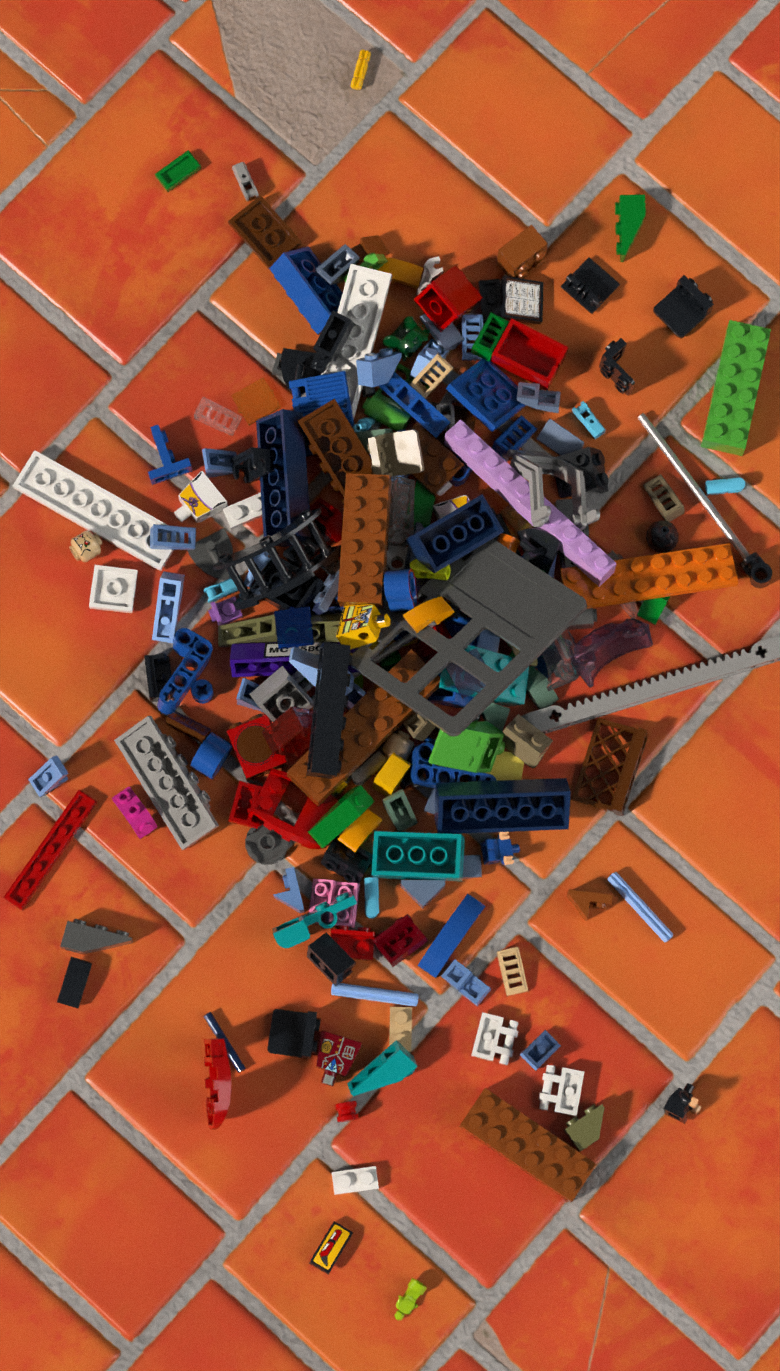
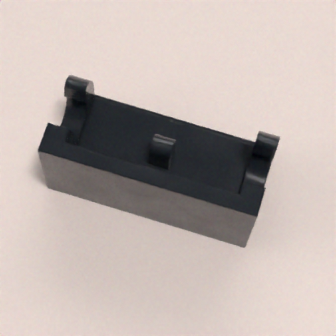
M251 447L231 458L230 463H232L235 480L239 479V470L244 473L245 483H252L271 473L270 449Z
M166 654L144 656L151 702L158 701L161 690L172 676L170 659Z
M327 933L308 946L307 958L335 986H338L340 982L353 972L351 969L355 966L356 962Z

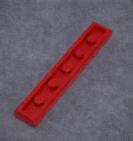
M81 790L77 791L3 897L5 900L20 910L24 909L98 803L96 800Z

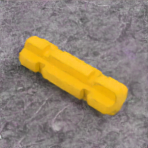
M360 50L359 60H357L353 74L354 78L351 81L352 89H362L368 62L371 57L370 51Z

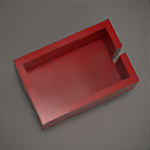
M511 318L492 353L491 362L531 383L540 384L541 388L548 391L557 371L567 356L568 347Z

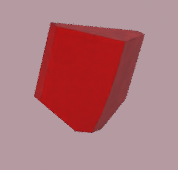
M239 781L228 822L255 829L264 824L255 815L252 818L248 816L262 786Z

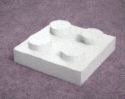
M95 565L89 608L133 613L138 570Z

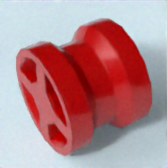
M356 1101L335 1104V1109L339 1115L337 1117L338 1123L359 1119V1114L355 1110L357 1106Z

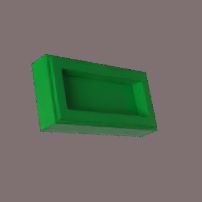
M188 150L155 173V177L165 190L169 192L200 170L201 165Z

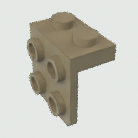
M417 430L384 433L368 438V451L371 454L373 474L390 475L392 477L424 471Z
M519 714L503 731L505 734L503 738L505 748L531 768H535L553 742L552 739Z

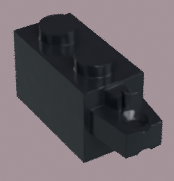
M332 311L313 347L316 351L311 365L313 369L324 373L332 361L336 362L355 325L351 319Z

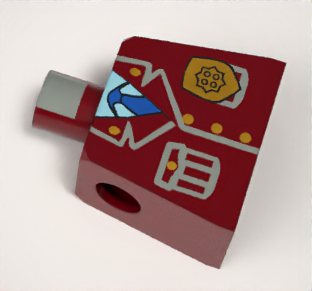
M321 1031L316 1068L325 1070L321 1083L334 1087L337 1075L346 1077L362 1047V1043Z

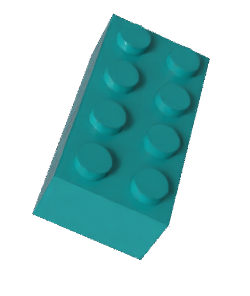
M468 645L464 649L496 672H500L514 659V657ZM450 663L441 671L439 688L475 697L486 686L455 663ZM529 667L493 702L509 707L525 704Z
M374 831L372 876L380 879L463 882L465 837L462 834Z

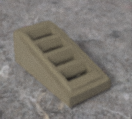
M661 474L643 485L665 521L671 522L685 513L684 505ZM662 484L663 487L654 492L652 491V489ZM664 492H667V494L663 495L660 498H657V496L661 495ZM669 499L672 500V501H670L669 503L665 504L664 506L662 505L664 502L668 501Z

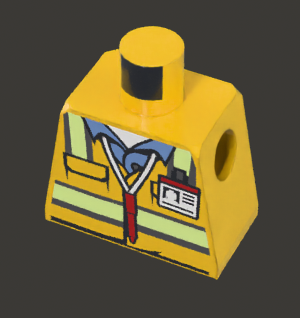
M373 604L344 606L336 637L341 644L349 645L350 650L376 642L381 628L390 626V617L388 614L381 615Z

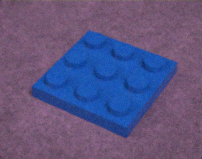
M481 359L449 383L446 388L491 432L495 431L527 406L517 401L518 386L494 363Z

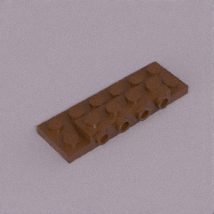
M335 398L298 420V423L311 442L308 444V447L314 456L318 454L322 460L319 465L325 474L329 472L333 480L330 483L336 493L340 491L343 497H345L346 473L373 474L371 469L372 459ZM392 492L390 516L402 510Z

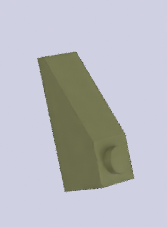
M275 614L218 626V646L232 647V644L283 642L281 622L284 620Z

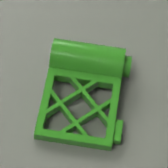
M398 363L394 372L399 370L406 376L405 381L410 384L415 379L410 376L412 370ZM420 381L427 389L430 388L428 384ZM379 387L372 398L368 397L362 407L365 409L364 414L396 432L405 430L412 416L391 397L384 396L382 394L383 390Z

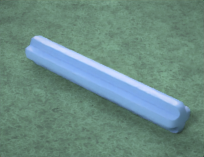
M613 872L608 877V882L663 942L669 941L673 937V933L617 872Z
M339 983L338 986L332 984L331 994L334 996L414 1007L417 1006L419 998L416 993Z

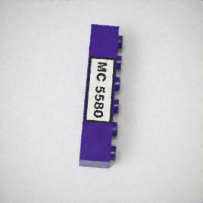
M324 642L232 644L230 654L232 677L271 676L282 666L292 675L297 669L289 662L291 649L297 647L319 656L320 645ZM358 648L351 649L350 652L354 653ZM348 665V670L351 673L358 672L351 665Z

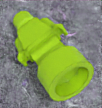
M414 1278L407 1285L408 1289L404 1296H398L399 1299L396 1302L398 1310L394 1315L398 1321L403 1319L404 1313L410 1314L414 1308L418 1307L415 1302L427 1289V1286Z

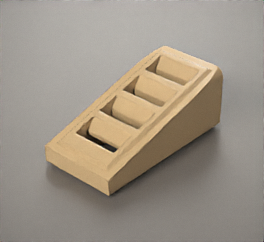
M437 353L409 385L426 398L453 367ZM436 361L446 368L444 372L434 364ZM431 367L441 375L439 378L429 370ZM427 373L435 382L432 383L424 374ZM422 379L430 388L427 389L419 380Z
M519 947L498 951L496 954L506 996L528 992ZM515 955L516 959L504 962V957ZM517 964L518 967L511 970L505 969L506 966ZM519 973L520 977L512 979L507 978V975ZM516 982H521V983H522V986L513 987V988H510V987H509V984H512V983H516Z

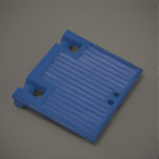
M346 371L289 381L294 411L302 412L304 417L335 398L352 428L354 427ZM305 386V397H301L300 387ZM304 432L306 456H311L313 453L308 447L309 440Z

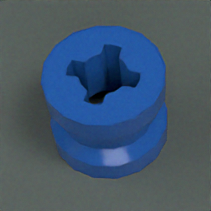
M204 679L194 682L191 687L193 699L200 704L208 703L213 697L211 683Z

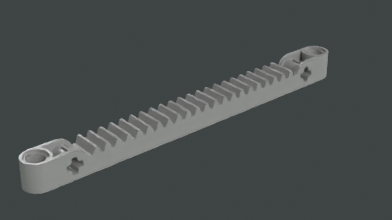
M780 635L755 643L749 653L742 649L739 655L733 652L731 658L726 654L723 661L720 657H717L715 663L711 659L708 660L706 665L700 662L698 668L694 664L690 671L687 667H684L682 674L679 670H676L674 676L668 672L665 678L659 675L657 681L652 677L649 684L646 680H643L641 687L636 682L633 685V689L626 685L624 691L618 688L616 694L610 690L608 697L601 693L600 699L594 695L592 702L585 698L583 705L579 700L576 701L575 707L568 703L567 710L554 705L527 713L522 717L541 732L547 734L780 661ZM758 650L760 653H765L763 658L760 655H756ZM552 714L556 717L559 716L558 722H555L554 719L550 720Z

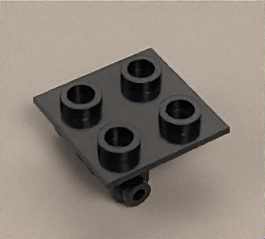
M588 257L573 274L570 273L566 277V281L561 285V288L588 312L593 314L620 284Z

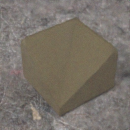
M415 711L403 723L412 737L420 741H424L436 727Z

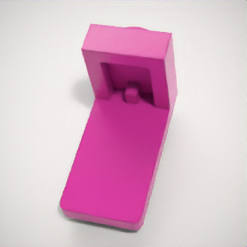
M131 787L125 788L112 797L113 802L127 819L139 839L158 827Z

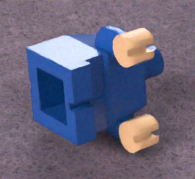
M499 832L497 839H487L480 843L484 865L501 862L502 865L506 866L514 863V860H512L513 853H519L520 847L519 844L511 845L509 832Z

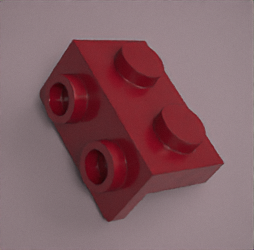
M409 914L397 919L392 926L380 932L373 940L379 952L392 967L396 966L428 941Z

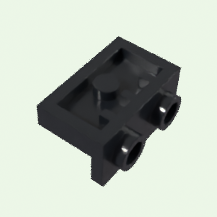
M338 835L326 850L321 864L328 870L341 875L347 881L359 884L372 863L373 854L361 847L356 852L352 851L338 840L340 836Z

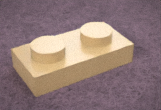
M390 1007L389 1046L397 1040L407 1051L411 1052L412 1007Z

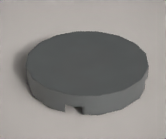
M262 825L258 829L251 828L248 831L245 839V848L249 857L255 862L262 865H272L279 862L286 855L289 843L282 839L280 834L274 830L270 831Z

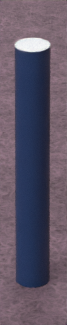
M209 1012L203 1017L216 1038L225 1040L227 1055L237 1072L240 1073L245 1070L246 1067L213 1014Z

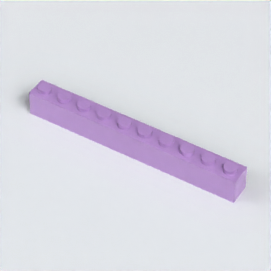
M459 420L445 433L444 444L533 526L531 522L529 482L463 421ZM544 497V506H550L551 514L547 523H544L542 527L534 528L547 531L560 540L561 544L558 550L600 587L614 573L617 563Z

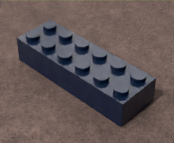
M282 409L256 420L258 448L270 449L271 473L260 478L264 537L268 535L273 536L299 518V514L302 511L310 509L305 436L302 427L298 423V420L303 418L302 412ZM307 526L295 533L300 542L311 538V532ZM286 539L276 546L287 547L292 544L289 539Z
M567 778L436 783L435 825L437 833L462 834L569 829L571 791Z

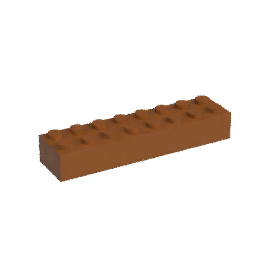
M410 650L388 673L401 682L406 683L426 663L414 651ZM437 675L419 694L428 699L439 688L440 677ZM375 684L343 716L346 717V726L341 732L344 746L342 752H339V760L342 762L340 774H337L333 779L306 776L308 750L287 771V777L319 807L413 713V710Z

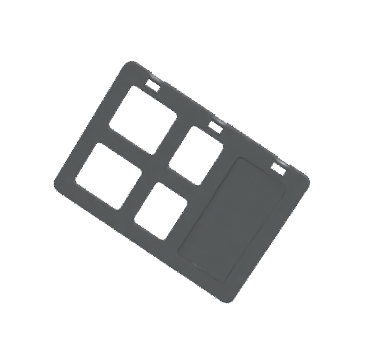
M491 539L469 552L472 555L466 561L459 558L449 564L451 573L448 580L430 579L417 593L418 600L422 596L426 598L422 603L442 596L445 601L472 618L452 639L446 638L430 626H426L416 633L403 616L408 611H397L390 618V626L381 628L377 640L380 643L371 650L369 647L373 643L359 647L353 653L352 668L449 736L460 735L587 609L585 598L495 539ZM485 629L490 630L520 650V653L500 672L494 671L464 650ZM403 630H407L437 651V654L406 683L401 682L372 662ZM450 663H455L486 685L456 716L448 715L419 694Z

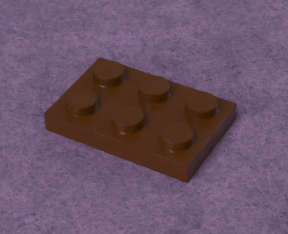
M261 195L228 221L229 225L268 269L284 252L295 250L301 245V240Z
M417 421L409 430L415 429L418 431L424 471L410 475L435 497L464 467V464Z

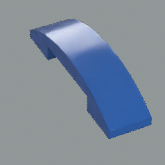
M467 893L417 966L436 978L470 927L479 917L485 905Z

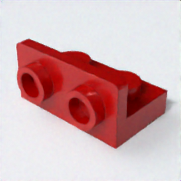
M336 925V929H331L330 937L352 959L373 961L375 932H371V928L358 927V931L349 930L348 926Z

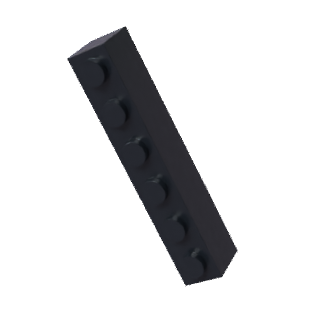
M324 642L320 645L306 776L333 779L341 771L342 762L339 760V752H342L344 746L341 732L346 726V717H343V713L348 705V696L345 693L351 678L350 674H348V665H351L353 653L350 652L349 645Z

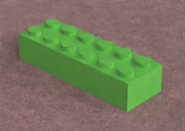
M729 320L701 447L739 456L743 455L747 444L771 329Z

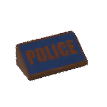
M177 711L169 714L165 719L168 726L201 743L211 733L210 728Z

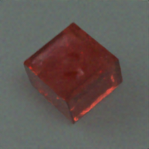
M291 707L262 731L273 754L302 756V753L309 748L313 709Z

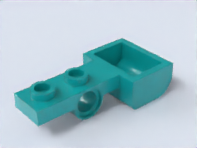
M348 892L335 897L337 901L330 904L327 901L315 906V911L272 928L277 944L282 948H291L310 938L308 926L316 922L323 928L333 927L337 923L336 913L357 904L354 894L349 895ZM327 911L333 914V920L329 923L321 920V915Z

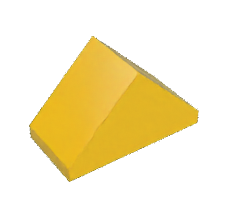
M393 752L376 775L372 788L386 797L394 794L412 764Z

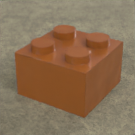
M530 225L499 249L497 265L507 277L523 279L528 275L531 268L534 266L537 268L544 263L548 243L533 225Z

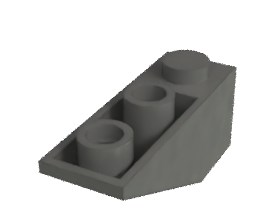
M74 919L73 922L67 921L60 947L64 950L84 955L132 944L133 939L128 937L129 933L116 930V933L107 931L108 928L95 924L93 928L86 926L87 922Z

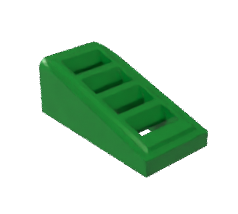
M490 313L473 344L471 353L486 361H490L492 353L507 328L509 321ZM492 322L502 327L501 330L490 325V323ZM488 330V331H490V332L496 334L497 337L494 336V335H492V334H490V333H488V332H486V331ZM482 338H485V339H487V340L493 342V344H491V343H489V342L483 340Z

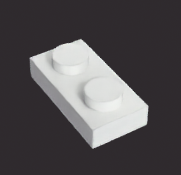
M261 493L223 508L231 530L262 517Z
M376 1166L332 1172L334 1195L379 1189Z

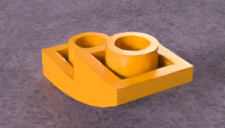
M386 257L388 262L377 269L378 271L392 274V284L399 282L414 289L419 287L423 267Z
M441 596L414 607L403 616L414 631L418 633L433 621L438 625L453 614L454 610Z
M367 809L342 832L338 840L356 852L380 826L382 819Z

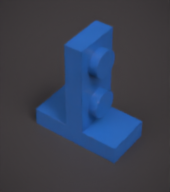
M159 425L150 427L163 467L148 472L151 484L154 485L192 472L189 458L175 462L172 449L167 450L165 443L169 441L165 430L161 431Z

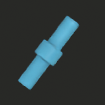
M371 417L362 418L354 425L353 429L355 432L367 431L374 425L375 420Z

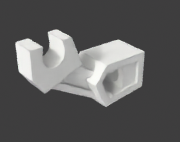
M439 256L428 259L424 264L425 270L420 286L417 289V296L432 282V279L434 280L443 274V267L439 269L433 267L435 264H440Z

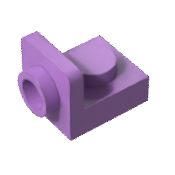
M235 596L218 603L214 601L210 603L212 609H209L208 612L212 622L217 621L218 626L243 618L241 610H237L233 604L236 601Z

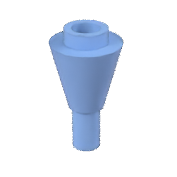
M266 551L253 557L260 571L271 560ZM248 568L249 572L244 580V584L251 588L255 578Z

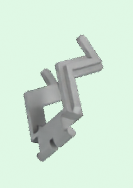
M512 449L507 451V457L513 458L511 459L510 466L529 481L531 522L534 527H542L544 523L548 522L551 514L550 506H544L542 474L555 475L571 484L573 514L570 517V521L580 530L599 520V510L587 512L585 478L581 469L559 457H550L547 452H527Z

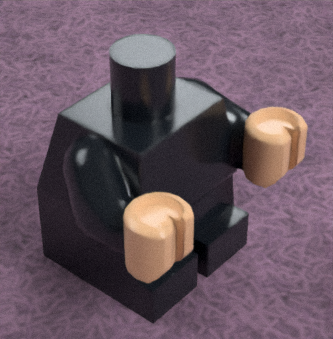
M687 1083L684 1089L678 1088L666 1102L663 1108L665 1114L684 1124L688 1119L687 1112L691 1111L694 1114H698L701 1106L698 1105L699 1100L691 1094L695 1087Z

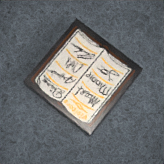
M503 276L501 278L500 317L507 320L512 318L516 321L541 324L543 322V282Z

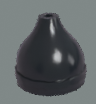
M661 520L654 522L646 532L648 546L657 553L670 552L678 543V531L669 521Z

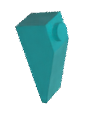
M396 1040L350 1080L347 1085L350 1093L356 1096L400 1082L405 1077L412 1075L418 1066L414 1056Z

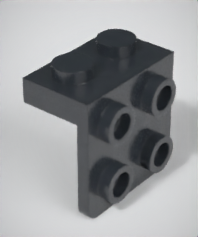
M683 275L678 280L676 288L654 307L653 312L678 338H684L711 313L714 304L712 303V298L707 293H702L698 289L697 283L692 278L688 279Z
M620 338L617 342L613 340L607 345L599 368L605 378H610L615 383V387L620 393H625L629 396L633 391L635 381L616 363L623 357L627 345Z
M586 447L558 456L583 471L585 492H608L609 479L605 473V458L601 450ZM555 476L559 497L563 499L572 497L571 484Z
M275 1009L272 1013L268 1052L311 1059L312 1053L316 1054L318 1043L317 1040H314L315 1031L319 1032L321 1018H317V1012L308 1011V1013Z

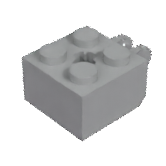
M283 666L250 693L255 703L282 733L314 705V701L307 693L314 685L307 679L301 682L305 677L298 670L291 675Z

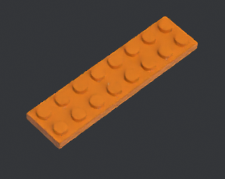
M730 543L614 560L617 563L614 573L600 587L577 566L560 569L562 584L585 598L587 609L738 586L739 583Z

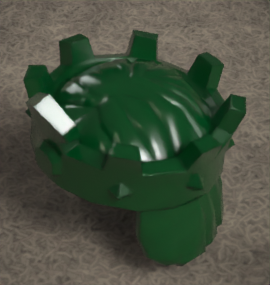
M408 316L391 335L383 339V345L394 349L395 352L401 353V358L405 362L407 357L410 358L420 348L423 341L428 340L430 330L424 328L421 324H417L412 316Z

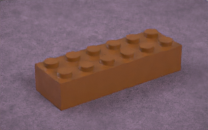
M346 473L337 600L340 607L373 604L376 608L384 609V574L387 563L392 486L390 475Z
M484 1088L459 1126L570 1203L574 1200L597 1165L486 1088Z

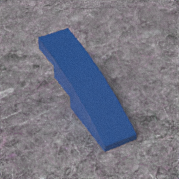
M396 372L393 373L388 383L379 385L386 394L435 438L451 423Z

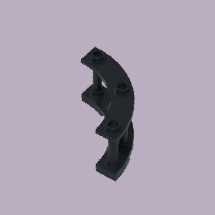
M306 509L299 514V518L273 536H265L259 543L232 554L225 553L218 558V562L212 568L214 571L226 568L240 592L239 598L233 603L237 610L258 605V600L268 597L271 600L294 589L314 577L313 572L322 565L324 568H327L341 556V545L333 547L328 545L314 521L322 513L320 509ZM305 526L309 528L321 549L319 551L320 554L313 559L309 558L295 534ZM286 539H289L303 563L302 567L294 572L287 570L274 547ZM267 551L281 575L279 580L272 583L266 582L253 557ZM245 561L259 588L247 589L234 565Z

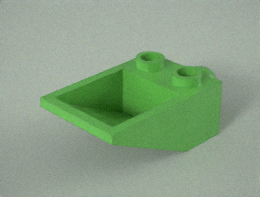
M488 721L472 722L458 736H449L440 729L428 762L474 773L491 772L496 756L502 754L505 750V743L503 741L505 734Z

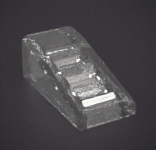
M205 397L201 398L194 412V419L231 436L234 435L242 419V416ZM205 407H209L206 415H203ZM215 410L217 411L214 419L212 420L210 417L213 411ZM224 414L225 417L222 423H218L221 415ZM231 417L233 418V421L230 427L227 428L225 426L229 418Z

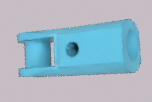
M582 401L579 407L572 408V412L593 438L597 439L606 432V429L595 417L588 405ZM584 412H586L589 415L585 419L582 416Z
M742 478L708 480L705 482L706 495L738 493L745 487V481Z
M231 578L203 590L208 595V603L215 602L238 591ZM221 588L222 593L217 595L215 590Z
M376 877L364 878L365 915L370 919L375 918L379 913V883Z

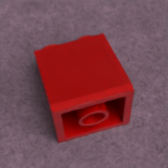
M455 265L432 281L414 301L437 329L442 332L474 307L482 299V296L469 282L465 274Z

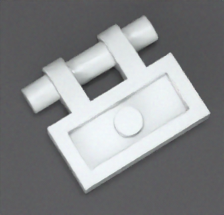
M482 1012L471 1056L493 1062L494 1055L497 1053L501 1055L499 1063L508 1065L510 1057L513 1056L514 1051L512 1047L514 1039L518 1036L519 1031H517L519 1022L510 1020L508 1028L502 1027L503 1017ZM500 1034L506 1035L503 1047L497 1046Z
M547 1065L546 1073H543L542 1080H544L542 1093H539V1109L548 1111L549 1102L556 1103L554 1112L577 1116L584 1071L563 1067L561 1076L554 1075L556 1066ZM553 1082L559 1083L557 1096L551 1095Z

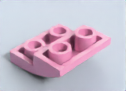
M313 879L309 913L315 911V906L327 901L330 904L337 901L335 897L348 892L350 895L353 893L357 904L336 913L337 923L334 926L342 925L355 928L360 884ZM328 911L324 912L321 915V920L329 923L333 920V914Z

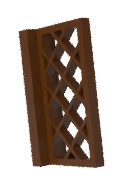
M598 718L572 800L614 812V814L623 817L649 736L648 731ZM601 724L609 726L613 734L602 739L599 734ZM625 731L633 733L632 740L623 745L618 735ZM616 737L621 747L609 752L604 742ZM602 744L607 754L595 759L592 754L593 749ZM623 750L626 759L616 766L612 755ZM609 757L614 767L602 772L598 762ZM596 765L600 774L589 780L586 770ZM616 770L619 780L610 786L605 776ZM603 778L607 788L596 793L591 783ZM589 785L594 795L586 799L579 797L580 789ZM610 791L613 796L611 805L601 803L598 796Z

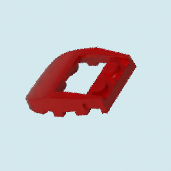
M272 768L248 816L252 818L255 815L264 822V827L270 831L274 830L282 836V839L288 842L292 840L301 843V846L306 848L323 849L308 831L338 800L330 795L318 807L308 797L294 826L272 817L289 782L293 783L287 777V772Z
M213 1038L204 1039V1066H209V1079H205V1088H210V1097L206 1098L208 1126L211 1130H217L223 1123L229 1109L231 1071L225 1040Z

